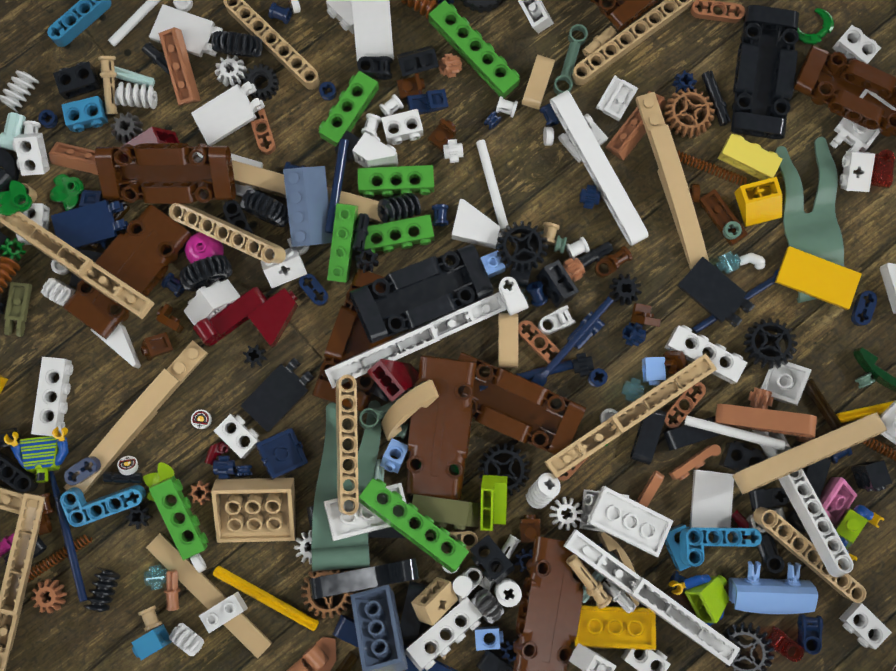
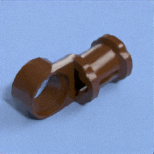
M622 246L613 255L609 254L595 265V274L600 278L608 277L619 269L620 265L626 261L633 260L629 249ZM606 264L609 268L608 273H601L599 265Z
M50 493L40 495L45 496V502L38 532L39 535L52 531L49 514L55 512V510L52 509L50 503Z

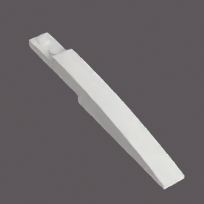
M500 292L494 293L324 370L331 387L335 388L337 380L343 375L348 374L357 378L368 373L367 371L380 359L395 361L440 341L444 337L507 310ZM343 379L341 384L348 382V380Z
M574 529L564 544L565 548L728 666L732 664L740 651L739 647L649 581L640 577L578 530Z

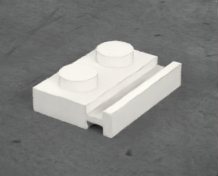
M615 75L597 104L596 109H600L606 115L620 121L638 88L623 79L620 80Z

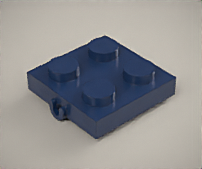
M292 428L255 444L261 456L263 466L266 467L271 480L308 463L302 450L303 445L301 441L298 442Z

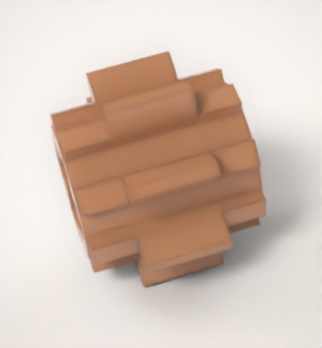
M452 53L444 54V58H440L438 61L440 74H443V76L447 75L448 78L456 77V73H460L462 70L460 57H457V55L453 56Z
M571 257L563 263L564 269L574 282L583 277L582 274L586 272L578 258L572 259Z
M755 387L753 392L750 391L748 400L751 401L750 406L768 409V406L772 407L774 397H771V391Z
M198 481L197 486H190L192 493H188V495L193 497L192 503L198 501L200 505H204L205 500H212L210 497L211 490L209 489L210 483L204 485L202 481ZM204 490L205 494L202 496L198 495V491Z

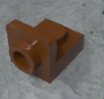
M415 73V77L397 80L401 100H405L410 95L422 94V89H425L424 80L419 78V73Z
M441 118L437 128L428 137V141L443 151V145H448V140L456 136V126L450 120L445 121Z
M634 303L631 322L660 327L661 319L654 318V314H651V306Z
M165 304L164 307L162 306L158 310L156 320L180 334L184 327L179 324V319L170 315L173 307Z
M167 332L144 338L142 346H140L142 355L146 356L148 361H151L156 356L173 351Z
M535 514L524 515V518H520L521 543L534 542L535 536H540L541 519L536 518Z

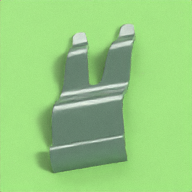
M818 137L814 141L819 178L813 209L810 213L804 212L802 182L788 151L784 146L778 147L775 153L783 159L779 169L785 184L783 228L788 246L844 267L843 238L835 213L838 185L837 168L826 139ZM798 291L797 303L817 299Z
M376 400L371 401L368 405V408L374 410L381 407L380 403ZM329 403L326 406L325 442L313 507L312 571L370 567L369 532L333 541L324 506V501L337 498L336 404ZM368 412L366 425H372L375 423L376 417ZM381 420L378 421L373 429L364 430L358 451L359 493L364 490L374 476L380 445ZM348 479L345 480L343 488L346 491L351 490L352 482Z

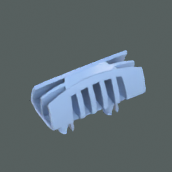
M748 561L747 578H728L729 601L734 603L735 610L760 614L815 612L818 592L810 580H799L800 563L795 562L793 566L791 562H788L787 579H760L761 563L755 561V565Z

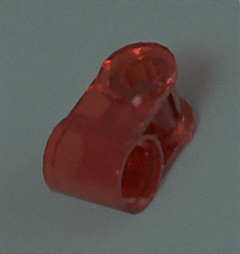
M883 150L875 155L871 186L884 188L891 186L895 155L892 151Z
M772 626V631L767 639H772V643L769 645L774 646V651L792 662L800 661L804 656L803 648L783 631ZM794 646L796 652L793 656L790 657L788 654V650L790 647Z

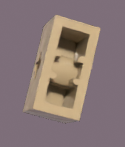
M436 577L411 604L418 620L433 626L458 601V598L453 590L451 581Z

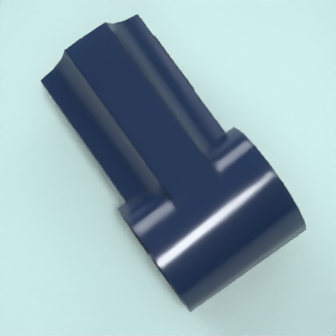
M592 311L580 322V325L569 335V337L567 338L568 341L574 336V334L593 314ZM598 319L574 347L579 350L605 323Z

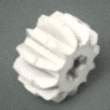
M227 54V59L225 60L220 57L222 63H216L215 65L217 68L215 74L218 76V81L220 83L223 82L226 87L229 84L233 87L237 82L241 85L240 79L245 78L244 73L247 72L244 61L239 60L236 55L231 59L230 55Z
M49 278L44 283L41 293L49 300L64 306L76 290L60 280Z
M562 497V504L559 500H555L557 508L550 506V509L555 510V513H550L549 517H556L552 524L555 525L560 522L558 525L560 530L565 524L566 530L569 531L570 523L576 528L577 524L574 520L582 521L580 517H577V514H582L583 511L576 510L580 506L579 503H575L572 506L573 498H570L567 503L566 497ZM568 508L570 510L568 512L571 513L570 517L563 519L564 515L561 514V511H566Z
M309 530L308 536L305 532L301 533L304 540L296 538L300 545L294 546V549H300L301 552L297 553L296 557L303 555L301 562L304 563L309 558V564H312V551H308L306 548L309 546L307 543L311 544L312 530Z
M179 623L177 627L175 626L169 635V639L189 656H194L204 644V640L184 623Z

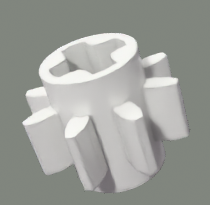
M457 139L448 140V145H443L444 158L450 159V163L459 162V158L463 157L462 143H457Z

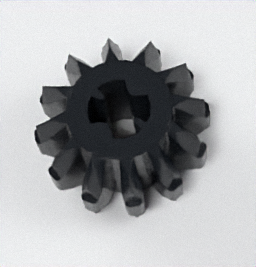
M619 274L618 279L613 278V284L609 285V289L614 291L610 292L609 295L616 296L614 299L615 303L620 300V306H623L626 301L627 305L630 306L632 300L635 302L638 300L636 295H640L642 291L637 289L641 287V284L634 283L637 277L631 280L630 274H627L625 278L622 274ZM627 287V292L623 293L622 289Z

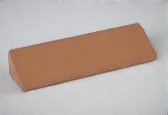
M173 27L158 33L178 105L201 101L181 29Z
M655 93L662 112L667 103L663 96ZM638 106L605 147L623 161L646 133Z
M56 142L49 152L51 164L98 175L95 150Z

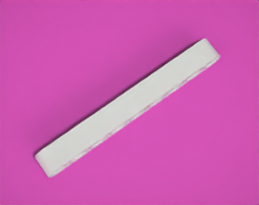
M566 90L550 99V104L598 191H601L603 200L628 244L633 246L647 238L649 235L646 227L570 92Z
M752 430L753 433L786 441L784 450L760 445L768 459L791 449L784 434ZM803 469L791 473L792 476L787 475L780 478L779 481L829 574L833 577H841L851 572L854 566L853 561Z

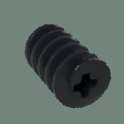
M413 193L384 198L378 203V216L383 223H387V220L392 222L394 219L400 220L401 218H407V216H418L421 213L420 202Z
M97 567L101 573H95L94 576L99 580L91 582V584L96 586V589H89L93 596L87 597V599L91 603L83 607L96 612H104L110 610V606L107 603H111L113 598L109 595L115 594L113 587L118 586L115 580L120 579L121 576L113 570Z

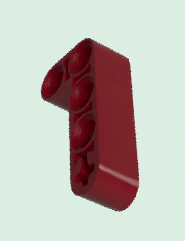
M254 287L210 320L208 318L200 320L193 326V329L205 345L212 346L250 319L247 315L267 301V298L258 287Z

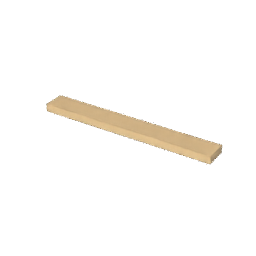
M159 533L146 547L168 570L178 571V580L208 610L227 598L202 572H197L188 558L182 560L178 549L162 533ZM243 613L223 624L257 659L272 644Z

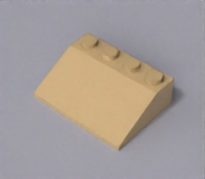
M294 478L215 480L211 493L217 543L295 541Z

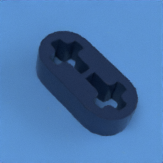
M309 273L301 276L299 285L312 302L317 306L326 305L329 295L318 280ZM305 279H313L311 281V284L314 286L313 289H311L308 285H306L305 287L303 286L305 285ZM316 290L319 294H325L323 295V301L315 300L317 299L314 293Z
M864 291L858 295L851 315L854 325L864 326L870 323L877 303V296L874 292ZM868 296V300H870L871 302L867 303L865 306L866 300L863 298ZM863 312L862 317L865 318V320L860 321V318L857 316L859 314H862Z
M90 456L67 469L64 474L66 483L77 485L96 474L101 467L100 460ZM92 462L93 466L91 469L85 470V467ZM80 472V474L76 476V479L72 478L74 473Z

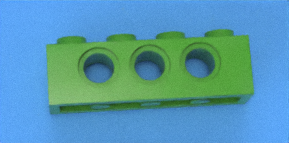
M361 71L353 75L347 90L341 92L337 105L331 107L327 120L322 121L318 129L320 137L336 147L346 131H352L379 90L378 82ZM357 91L362 92L358 97L353 95ZM347 106L352 107V110L349 112L343 111ZM337 121L342 122L340 127H334L333 124Z
M433 165L358 168L359 194L366 198L382 194L383 197L408 193L429 195L431 192H434ZM418 178L420 180V182L417 185H413L410 183L411 179ZM394 179L401 180V183L397 186L393 185L391 182ZM375 180H381L382 184L380 186H374L373 182Z
M336 204L327 280L344 283L349 281L353 253L352 246L355 236L354 229L356 228L358 214L357 205Z
M430 215L368 226L367 231L369 235L366 236L364 251L371 249L376 254L375 252L383 250L384 253L394 251V248L398 247L408 249L412 248L414 244H420L421 246L431 244V241L435 240ZM416 229L419 231V234L416 237H412L409 235V232ZM393 233H399L401 235V237L398 240H392L390 238V236ZM375 236H379L382 238V241L374 244L372 239Z
M172 476L151 486L149 491L182 560H185L204 551L208 546V538L204 532L201 533L199 519L190 510L192 506L188 497H184L181 491L183 486L180 480H176L175 476ZM174 495L177 500L176 503H170L167 496ZM176 513H183L185 520L179 521L176 518ZM184 531H191L194 537L191 539L186 538Z

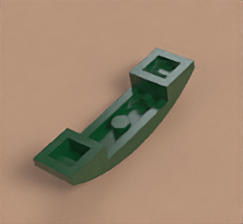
M863 347L853 351L857 362L866 373L871 372V377L875 381L896 391V378L875 365L878 357Z

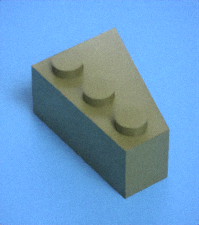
M413 494L412 504L419 509L417 512L422 516L427 515L432 518L436 526L446 527L447 524H454V529L465 530L466 526L478 527L481 503Z

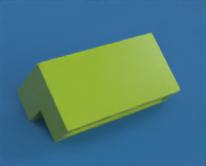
M483 475L480 520V530L493 531L494 524L506 525L508 476Z

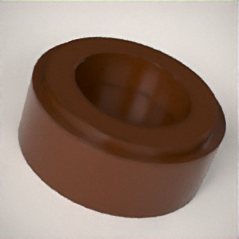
M691 184L689 192L692 202L698 203L700 199V185Z

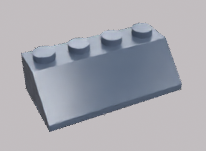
M325 166L283 169L292 247L332 243L333 235L325 232L329 209Z
M389 584L350 595L362 671L407 670L408 665L395 595Z

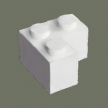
M228 279L222 282L216 281L207 288L206 286L199 288L196 291V296L188 301L189 305L184 312L193 325H195L204 318L210 320L241 296Z

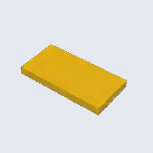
M789 246L785 252L775 283L848 310L850 309L862 274Z
M582 605L575 647L580 643L585 647L656 650V614L648 608L636 607L633 612L628 614L622 607L606 606L599 609L597 606Z

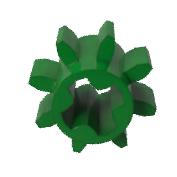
M7 238L5 240L6 245L0 246V249L4 250L2 256H6L9 259L16 258V260L20 261L21 256L19 254L24 255L26 253L22 249L25 243L18 242L17 238L13 241ZM11 247H14L15 253L11 252Z

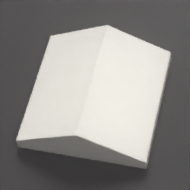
M790 362L787 365L781 364V367L778 369L773 365V368L768 370L761 389L771 391V397H774L779 402L798 406L812 370Z

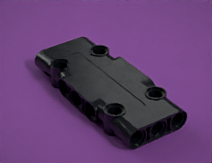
M749 5L746 7L733 86L735 100L732 104L731 132L776 140L785 138L787 113L791 108L789 102L793 95L798 52L795 50V45L799 39L797 32L799 12L760 5ZM739 102H743L746 107H742ZM776 107L780 108L782 113L778 112Z
M473 244L454 251H448L439 257H430L386 275L385 278L377 279L370 284L349 291L351 301L370 343L398 334L406 329L416 328L494 293L492 284ZM445 258L451 259L453 265H448L445 262ZM381 285L384 288V292L378 293L375 286ZM465 293L468 296V301L463 300L460 294ZM392 320L399 323V329H394L391 326Z

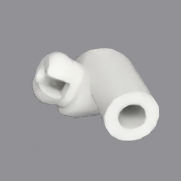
M748 253L736 258L738 266L752 263L755 264V268L758 270L765 267V259L754 253Z

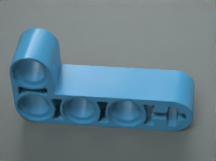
M79 0L48 28V36L57 46H67L111 7V0Z
M133 485L86 502L81 489L71 487L61 495L60 503L69 524L73 527H80L139 505L146 496V490L141 485ZM132 493L139 495L138 498H137L136 496H134V497L129 498V500L127 499L128 497H130V496L132 495ZM68 494L74 495L76 501H70L68 499ZM112 499H118L121 502V506L114 505ZM94 505L100 506L102 513H97L94 510ZM75 512L81 513L83 520L76 518Z
M685 528L680 533V558L686 566L697 567L704 562V546L755 547L761 543L762 536L754 528ZM691 531L695 536L693 542L689 540V533ZM710 532H712L714 535V539L712 542H710L708 539V534ZM729 532L733 535L732 542H729L727 538ZM742 535L751 536V540L743 539ZM691 552L695 554L694 562H691L689 559Z

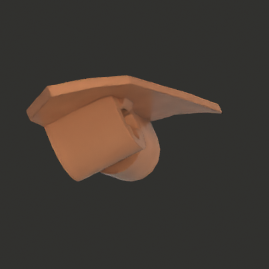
M323 636L302 655V658L286 671H331L336 662V638Z

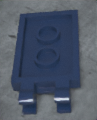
M107 200L51 215L56 236L75 249L114 239L117 237L116 232L126 230L128 222L124 221V219L114 220L113 213L124 211L123 203L119 201L109 204Z

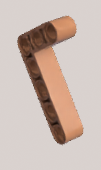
M717 404L715 423L734 428L795 435L796 441L806 443L815 439L817 416Z

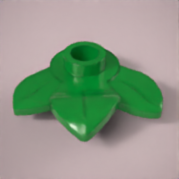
M65 174L57 175L53 179L56 186L50 192V200L63 202L65 211L72 210L78 204V195L82 193L84 185L77 177H68Z
M11 180L9 185L10 191L0 192V205H2L0 207V214L10 216L18 211H26L32 206V199L26 194V187L18 181Z

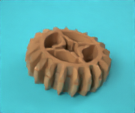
M688 87L686 93L680 89L678 94L673 93L672 98H668L667 105L664 107L666 112H664L663 117L667 118L665 124H671L669 129L676 130L675 135L680 132L682 138L687 134L690 139L693 135L696 137L700 136L701 133L707 131V128H710L712 125L711 121L714 120L712 114H714L715 109L711 108L713 102H707L709 96L705 98L702 96L703 91L698 94L696 88L691 92ZM680 103L681 111L676 114L675 106ZM702 112V122L698 124L697 115Z
M341 569L336 571H315L316 574L310 571L308 574L311 578H316L322 575L337 574ZM304 578V582L308 583V585H302L301 589L307 590V592L302 593L301 597H308V600L303 603L304 605L311 603L312 606L309 607V612L314 608L317 609L314 614L315 616H318L320 611L324 619L327 616V612H329L330 618L334 617V611L340 616L342 614L340 608L347 611L348 607L345 603L352 604L348 596L350 597V595L355 594L354 592L344 593L342 601L336 606H333L334 595L323 597L327 607L320 605L315 599H312L309 584L310 578Z

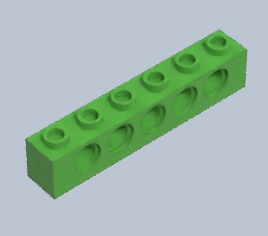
M444 0L428 14L429 23L499 97L502 96L504 99L519 86L520 76L517 71L511 70L507 66L506 60L494 52L493 46L490 43H486L476 29L473 30L470 27L468 20L457 13V9L453 4H448ZM447 21H453V22H455V23L452 24V25H449V24H447L446 22H447ZM459 34H466L467 37L461 38V37H459L458 35H459ZM475 46L478 47L479 50L473 51L471 50V48ZM488 59L491 60L492 63L485 64L483 61ZM503 73L505 76L500 78L495 74Z
M372 478L359 495V502L451 573L455 572L469 553L466 545L458 539L455 541L451 538L450 533L443 527L439 529L434 525V520L429 516H422L417 512L419 509L415 505L405 503L399 493L388 490L386 488L387 485L382 480ZM377 495H384L386 497V504L378 503ZM394 507L401 508V517H397L394 515ZM410 519H415L418 522L417 529L410 527ZM426 531H431L433 533V541H428L426 539ZM443 543L448 544L450 547L448 554L444 553L441 549Z

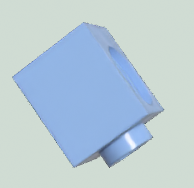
M498 250L480 257L489 278L505 272V264L500 262L501 256H497Z
M645 357L642 359L643 382H649V386H656L666 380L665 357Z
M392 438L382 457L380 466L389 472L398 474L407 455L408 445Z
M498 626L477 627L475 629L476 651L500 649V643H504L503 631H499ZM485 634H494V641L491 643L485 642Z

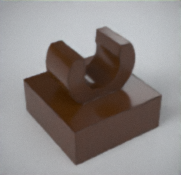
M666 351L663 354L668 374H676L688 366L683 351Z

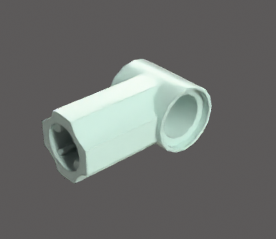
M14 112L8 113L4 132L0 133V148L14 151L12 145L13 138L23 134V121L26 120L24 115Z

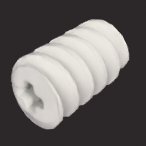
M16 70L15 73L19 78L11 77L14 84L7 83L10 90L3 89L2 91L6 96L0 95V100L6 106L18 112L15 106L23 107L19 101L26 102L27 100L23 95L30 96L31 93L28 91V88L35 90L32 83L39 84V81L24 71Z
M120 82L116 88V105H129L130 107L136 106L137 108L143 106L144 108L151 107L152 109H155L157 106L158 97L153 85H149L148 90H146L145 84H142L141 89H139L138 83H135L133 88L131 83H127L126 88H124V83Z
M551 473L542 474L528 489L526 494L528 504L536 509L546 507L560 492L561 486L558 478H555Z
M504 578L495 585V595L501 605L513 607L520 602L522 592L513 579ZM504 590H511L512 594L505 596Z

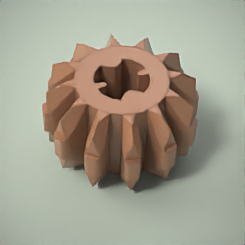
M51 579L39 582L37 584L38 588L32 590L36 594V596L31 597V600H36L33 607L37 608L40 606L39 612L47 611L48 614L53 613L54 610H60V604H65L66 602L62 597L68 594L67 592H62L65 585L58 586L59 580L52 582Z

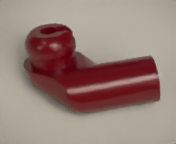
M224 441L211 445L204 463L213 465L218 455L229 451V446Z
M738 510L731 515V518L737 523V528L750 527L749 522ZM742 535L743 539H746L748 535Z

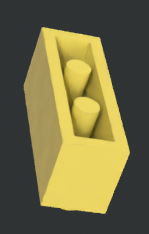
M731 134L728 137L717 158L760 180L773 178L783 160L778 157L777 153L766 151L759 144L750 143L738 134Z

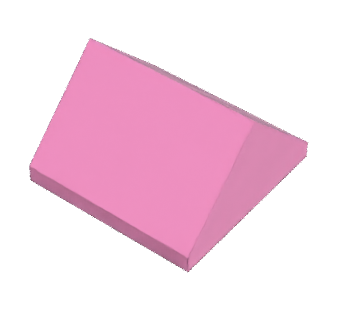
M831 477L820 496V502L835 527H837L857 497L855 491L842 477Z

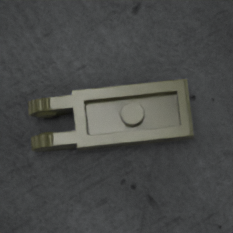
M10 282L4 317L6 319L4 326L5 335L10 336L12 334L13 321H17L16 336L22 337L24 335L32 291L31 284Z

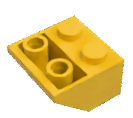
M777 177L742 185L734 192L745 227L782 218V192Z

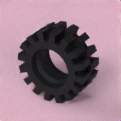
M259 64L258 68L254 65L253 70L249 68V73H245V78H243L244 84L248 81L254 84L255 80L259 77L268 79V85L263 89L256 88L257 91L250 94L251 98H259V100L262 99L263 101H266V98L272 99L271 95L275 96L277 94L276 90L279 89V81L274 70L270 69L267 65L264 67L263 64Z

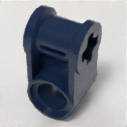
M799 614L797 621L798 647L803 652L812 655L817 654L822 648L823 619L819 615L808 617L804 614ZM809 639L813 642L811 649H808L806 646Z

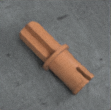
M168 570L166 572V589H164V593H166V610L175 611L179 609L178 592H180V588L178 587V571Z

